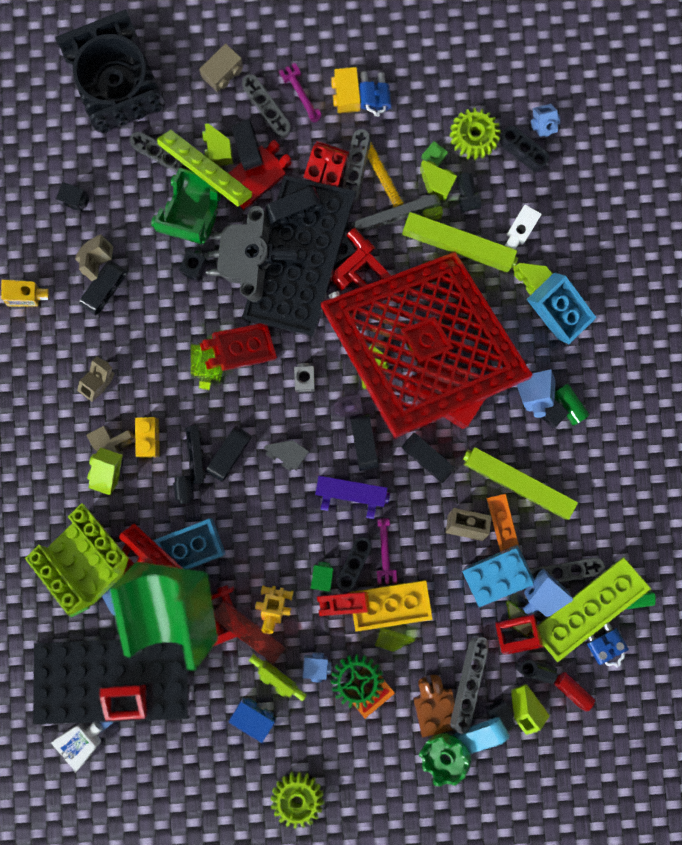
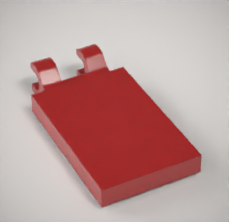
M273 140L266 149L262 145L259 147L264 165L245 171L242 163H240L228 173L252 191V197L240 205L243 211L283 179L284 175L286 176L284 170L292 164V159L288 154H285L280 161L274 156V154L280 151V145L276 140Z
M261 323L214 332L212 334L213 339H206L202 341L203 343H200L201 351L213 348L215 358H210L205 362L207 370L221 366L222 371L277 359L268 326Z

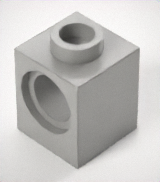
M309 363L298 364V367H294L295 391H315L314 366H310ZM302 373L310 375V379L307 382L300 381L299 377Z

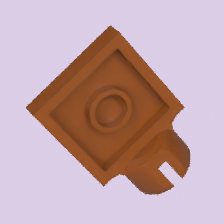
M430 675L432 685H429L426 676L420 678L418 682L420 695L413 697L422 737L452 731L450 721L455 704L453 692L451 689L443 688L442 680L438 675Z

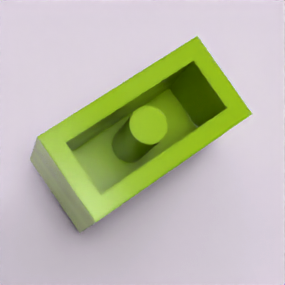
M101 447L96 454L93 453L89 461L91 469L87 476L89 480L88 488L111 495L118 485L122 454Z

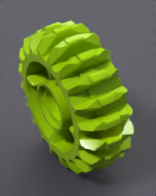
M473 108L471 113L467 109L465 114L461 112L458 116L459 118L454 119V124L450 128L452 131L450 132V138H453L451 145H456L455 151L461 150L460 156L466 153L467 159L471 155H473L475 160L478 158V155L483 159L485 153L490 155L492 150L496 149L497 143L500 141L498 136H500L501 130H498L499 123H494L496 118L489 117L490 112L483 114V108L480 112ZM475 131L479 136H473L471 132Z
M300 771L297 777H294V773L291 772L290 779L284 775L282 777L283 782L278 780L276 783L277 787H274L272 790L275 795L271 796V801L274 802L271 804V808L276 809L274 815L275 817L280 816V823L284 820L287 821V827L290 826V823H294L293 827L296 829L300 823L301 827L304 828L306 821L311 825L313 823L312 818L317 820L318 813L322 812L323 808L320 805L324 804V799L321 798L324 793L321 790L318 791L321 788L320 784L314 785L316 781L314 777L310 781L308 780V773L305 774L304 778L301 777ZM296 796H299L302 798L303 801L301 803H295L292 799Z

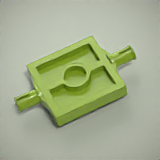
M254 654L251 656L249 661L258 667L260 680L275 686V691L283 697L286 695L289 698L291 695H295L301 701L306 698L307 694L301 691L293 680L268 661H262Z

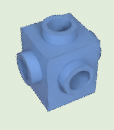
M552 104L533 108V119H531L533 131L535 130L539 136L543 137L558 132L560 116L558 110Z

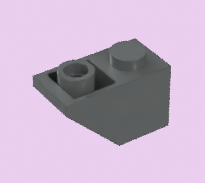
M293 440L269 444L264 447L267 450V456L273 460L278 458L283 461L281 465L290 472L292 469L297 471L309 454L308 450Z

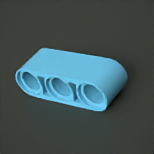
M499 717L473 725L464 734L456 732L453 735L464 743L469 754L502 744L510 737Z

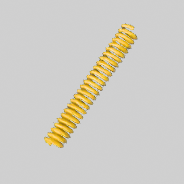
M371 142L368 158L371 165H373L375 173H377L382 186H384L383 188L387 191L386 194L391 199L393 207L404 205L401 202V197L397 194V189H394L395 186H393V181L388 176L389 173H387L386 168L381 163L382 160L378 158L379 155H377L378 153L374 150L375 147H373L374 145Z

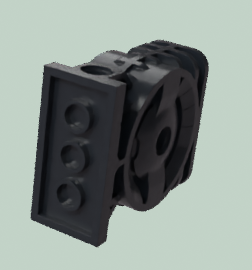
M126 9L55 37L67 65L73 71V77L81 96V101L85 106V111L95 131L104 134L112 128L125 126L130 121L140 120L150 113H158L163 110L165 106L164 99L149 63L139 49L140 41ZM115 80H119L118 83L113 84Z

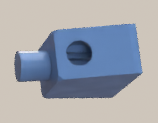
M552 370L533 373L531 379L517 385L526 410L533 411L534 417H544L546 415L545 408L554 406L555 377Z
M542 569L534 578V585L527 587L524 592L529 603L523 610L527 615L535 614L539 610L546 617H549L570 603L573 598L563 585L546 570Z

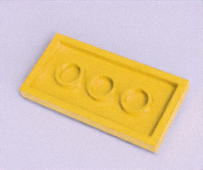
M426 580L349 592H368L370 611L353 614L355 632L433 620Z

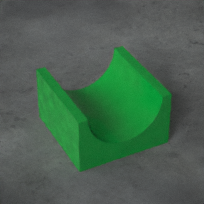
M136 562L109 588L124 656L132 657L139 650L152 644L173 642L183 645L187 669L195 670L218 641L208 575L205 572Z

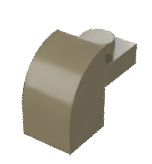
M101 234L86 242L79 249L75 260L80 263L79 270L91 281L97 279L99 265L112 259L113 246Z
M98 356L92 360L90 371L79 380L77 391L91 402L103 393L114 377L109 363Z
M102 426L87 434L92 447L96 451L101 447L122 454L119 449L120 446L125 448L132 444L131 440L135 439L133 432L129 430L113 437L106 426Z

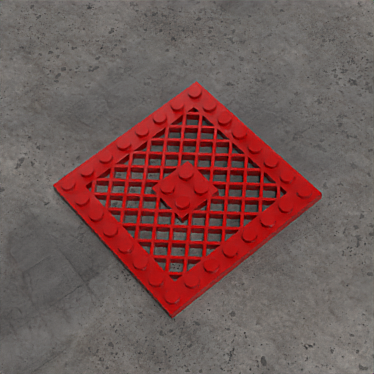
M456 252L321 303V308L394 438L527 381L533 376ZM439 283L449 284V288H443L439 286ZM423 288L432 290L433 294L423 293ZM436 292L446 295L445 300L435 297ZM406 295L417 297L416 302L405 299ZM449 297L458 299V304L449 302ZM390 300L399 303V309L389 306ZM419 300L429 301V306L419 304ZM432 304L443 306L442 310L431 308ZM403 305L413 308L412 313L402 310ZM373 307L384 310L383 314L373 313ZM416 309L425 312V318L415 315ZM445 309L455 310V315L445 313ZM386 311L397 315L396 319L385 317ZM461 312L468 315V319L457 317L458 313ZM356 314L367 317L365 322L355 319ZM399 316L410 319L409 323L399 322ZM369 318L380 321L379 326L369 324ZM442 318L451 321V327L441 324ZM382 323L393 326L392 330L389 331L381 328ZM455 323L465 326L464 331L454 328ZM357 327L363 328L361 333ZM396 327L401 329L399 334L394 332ZM468 327L477 330V336L468 333ZM365 329L375 332V337L372 338L364 335ZM378 334L389 337L388 342L378 340ZM452 334L462 337L461 342L452 340ZM391 339L401 341V347L390 344ZM465 339L475 342L474 346L464 344ZM366 342L372 344L370 349ZM478 343L488 346L487 351L478 349ZM374 346L384 348V354L373 351ZM453 347L458 348L457 354L452 353ZM390 350L398 353L397 359L386 356L387 351ZM461 351L471 353V357L461 356ZM401 355L412 358L410 364L401 361ZM442 356L440 361L435 359L437 357ZM474 356L484 357V362L481 363L474 360ZM445 357L455 360L454 365L444 363ZM376 359L381 360L380 366L378 365ZM488 359L498 362L497 367L487 365ZM414 360L416 361V363H417L418 365H421V364L425 363V364H424V367L421 368V367H418V366L413 365ZM458 361L467 364V370L457 367ZM383 363L393 364V371L383 368ZM428 364L438 367L437 373L427 370ZM397 366L407 369V374L397 373ZM471 366L481 369L480 375L470 372ZM441 368L450 371V377L441 375ZM413 371L421 374L420 380L409 377L410 372ZM485 371L490 372L489 374L484 376ZM454 374L465 376L463 382L453 379ZM385 375L390 377L389 382L386 379ZM424 375L434 379L433 385L423 382ZM393 378L404 381L403 386L399 387L392 384ZM468 378L474 379L467 383ZM437 381L448 383L447 388L444 389L436 386ZM410 383L417 386L416 392L405 389L406 384ZM451 385L457 387V388H454V389L450 390ZM420 388L430 390L429 397L420 394ZM394 392L400 393L399 399ZM434 392L440 394L436 397H433ZM403 395L414 398L412 404L401 401ZM416 400L423 401L422 403L415 405Z

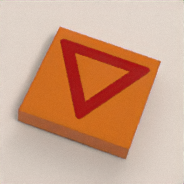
M365 667L358 671L362 674L371 673ZM355 674L354 681L352 682H356L360 689V684L363 680H359ZM374 679L369 680L364 685L365 694L371 690ZM385 680L384 683L378 684L383 687V691L376 690L380 697L372 696L374 704L367 700L368 707L365 708L363 703H360V708L357 710L365 719L395 694ZM344 689L350 695L359 696L355 689Z

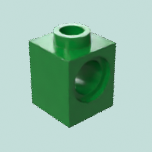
M319 561L318 564H314L311 589L330 592L333 567L330 566L329 562Z

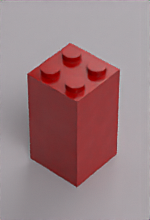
M425 363L418 365V367L423 368ZM428 364L427 370L437 373L438 367ZM441 368L440 374L450 377L451 372ZM417 373L416 376L412 374L411 377L420 380L421 374ZM455 373L453 379L463 382L464 377ZM424 375L423 382L433 385L434 379ZM438 380L436 386L446 389L448 383ZM410 383L406 384L408 390L416 392L417 386ZM451 385L450 390H452V389H454V388H457V387ZM420 388L419 391L420 394L428 397L431 392L424 388ZM434 392L433 397H436L440 394ZM485 399L444 416V418L464 429L469 426Z

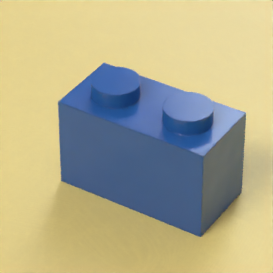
M242 698L229 723L263 743L276 718L270 710L259 708L254 700Z

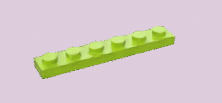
M169 130L157 138L159 146L239 207L252 197V191L174 131Z

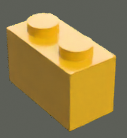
M357 67L334 69V77H331L332 89H336V95H333L334 107L337 106L338 113L360 111Z
M135 418L136 457H160L158 418Z

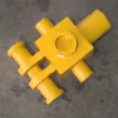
M265 585L262 586L261 595L265 594L264 603L256 602L255 609L261 610V619L264 620L262 631L264 633L273 634L275 624H281L282 616H290L291 608L285 607V599L292 601L294 591H285L282 587L280 590H277L276 586H272V588L265 587Z

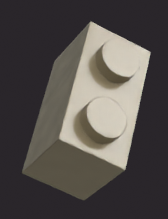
M225 43L199 69L201 77L218 92L220 89L226 88L234 76H238L243 69L242 58Z
M453 508L447 517L445 533L483 541L490 533L491 516Z

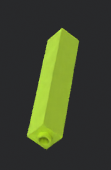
M412 212L409 213L402 235L452 253L456 252L457 255L507 273L511 268H515L518 257H515L517 253L515 249Z
M475 447L471 450L468 449L463 457V460H465L464 466L563 519L569 520L578 504L573 499Z

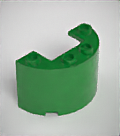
M179 168L176 175H173L171 179L174 194L171 201H168L166 204L165 214L164 209L160 208L157 215L153 216L151 225L158 233L204 244L208 240L218 214V201L220 202L222 194L193 171Z

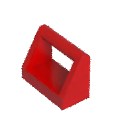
M371 253L364 257L348 273L359 287L368 285L356 273L366 264L381 279L391 276Z
M534 614L495 622L501 653L509 655L544 647ZM531 623L534 638L512 643L506 642L502 629Z
M146 685L117 686L100 689V699L106 721L146 718ZM136 695L139 710L111 712V697Z

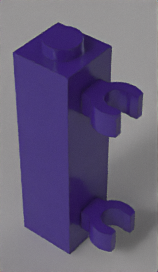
M318 476L315 495L323 496L321 510H329L330 498L368 504L366 518L374 519L376 506L384 507L385 503H389L390 492H387L386 487Z

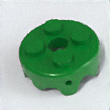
M441 733L432 736L419 753V757L422 758L423 771L432 774L433 783L436 786H443L444 784L456 786L466 777L470 770L471 757L464 743L452 735ZM443 754L448 755L451 761L445 760Z

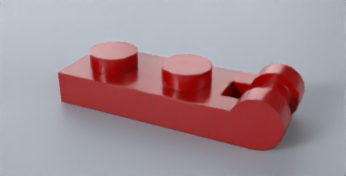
M367 591L317 596V602L320 604L319 616L367 613L370 611Z

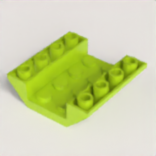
M83 503L68 516L72 524L48 547L38 545L25 558L67 615H72L95 604L123 576L128 561L125 553Z

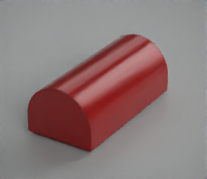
M566 672L561 673L556 678L554 685L580 709L590 711L595 704V699Z

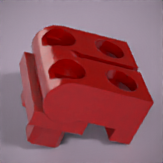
M317 141L312 148L303 178L317 183L322 181L321 184L340 187L350 151Z

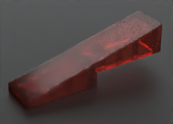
M225 599L214 612L215 620L271 663L274 664L286 649L270 634L264 633L259 625L253 623Z

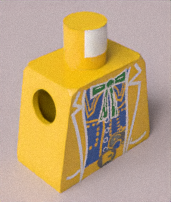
M2 280L1 299L9 307L38 306V300H49V289H40L35 282Z

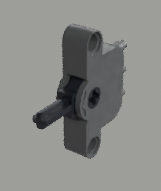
M254 206L248 212L247 224L228 225L222 232L210 234L211 239L220 240L219 250L208 252L209 257L218 258L217 269H207L206 275L222 276L230 283L240 284L241 294L251 302H257L263 295L265 270L271 264H274L275 260H298L299 250L297 248H276L273 244H268L269 218L260 206ZM254 288V291L249 294V291Z

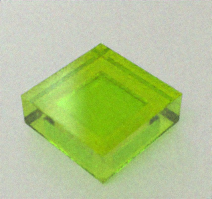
M442 206L426 209L423 211L422 216L431 220L441 219L443 209Z

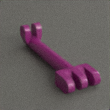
M294 62L291 64L293 72L289 66L285 67L287 75H285L282 69L278 72L284 83L289 81L292 83L308 112L311 122L315 123L321 118V112L318 108L314 109L297 77L301 76V72Z
M379 518L378 527L380 526L382 570L377 571V584H382L381 577L384 576L385 584H389V576H392L393 584H397L396 570H390L387 526H390L389 518Z

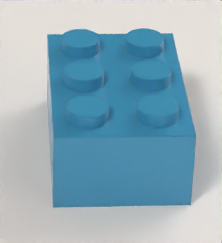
M553 273L527 298V301L554 336L567 344H570L597 318L568 278L561 274Z
M213 518L154 540L176 563L187 570L226 555Z
M518 544L468 565L462 571L479 607L532 586L535 581Z

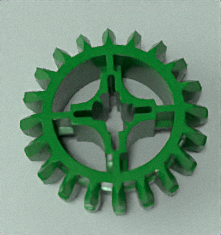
M358 653L355 654V660H352L351 655H348L349 662L342 658L340 661L343 666L335 665L339 672L332 671V676L336 678L331 679V684H337L332 687V691H339L336 694V699L343 696L341 703L345 704L348 700L349 708L352 707L353 703H356V709L360 708V703H363V706L366 708L368 707L367 700L371 704L375 703L372 696L380 697L376 690L383 691V687L378 685L384 683L383 678H378L383 675L382 670L376 671L379 668L378 663L372 666L373 658L366 662L367 656L365 654L362 656V660H359ZM356 666H363L371 673L362 674L358 672ZM350 667L351 677L346 682L341 683L343 673ZM355 674L359 680H363L361 681L360 689L356 682H352L354 681ZM374 679L371 690L365 694L364 685L369 680ZM344 689H355L359 696L350 695Z

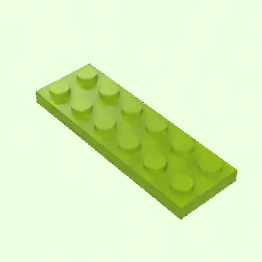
M622 557L574 595L570 603L538 624L544 647L559 662L651 588L627 560Z

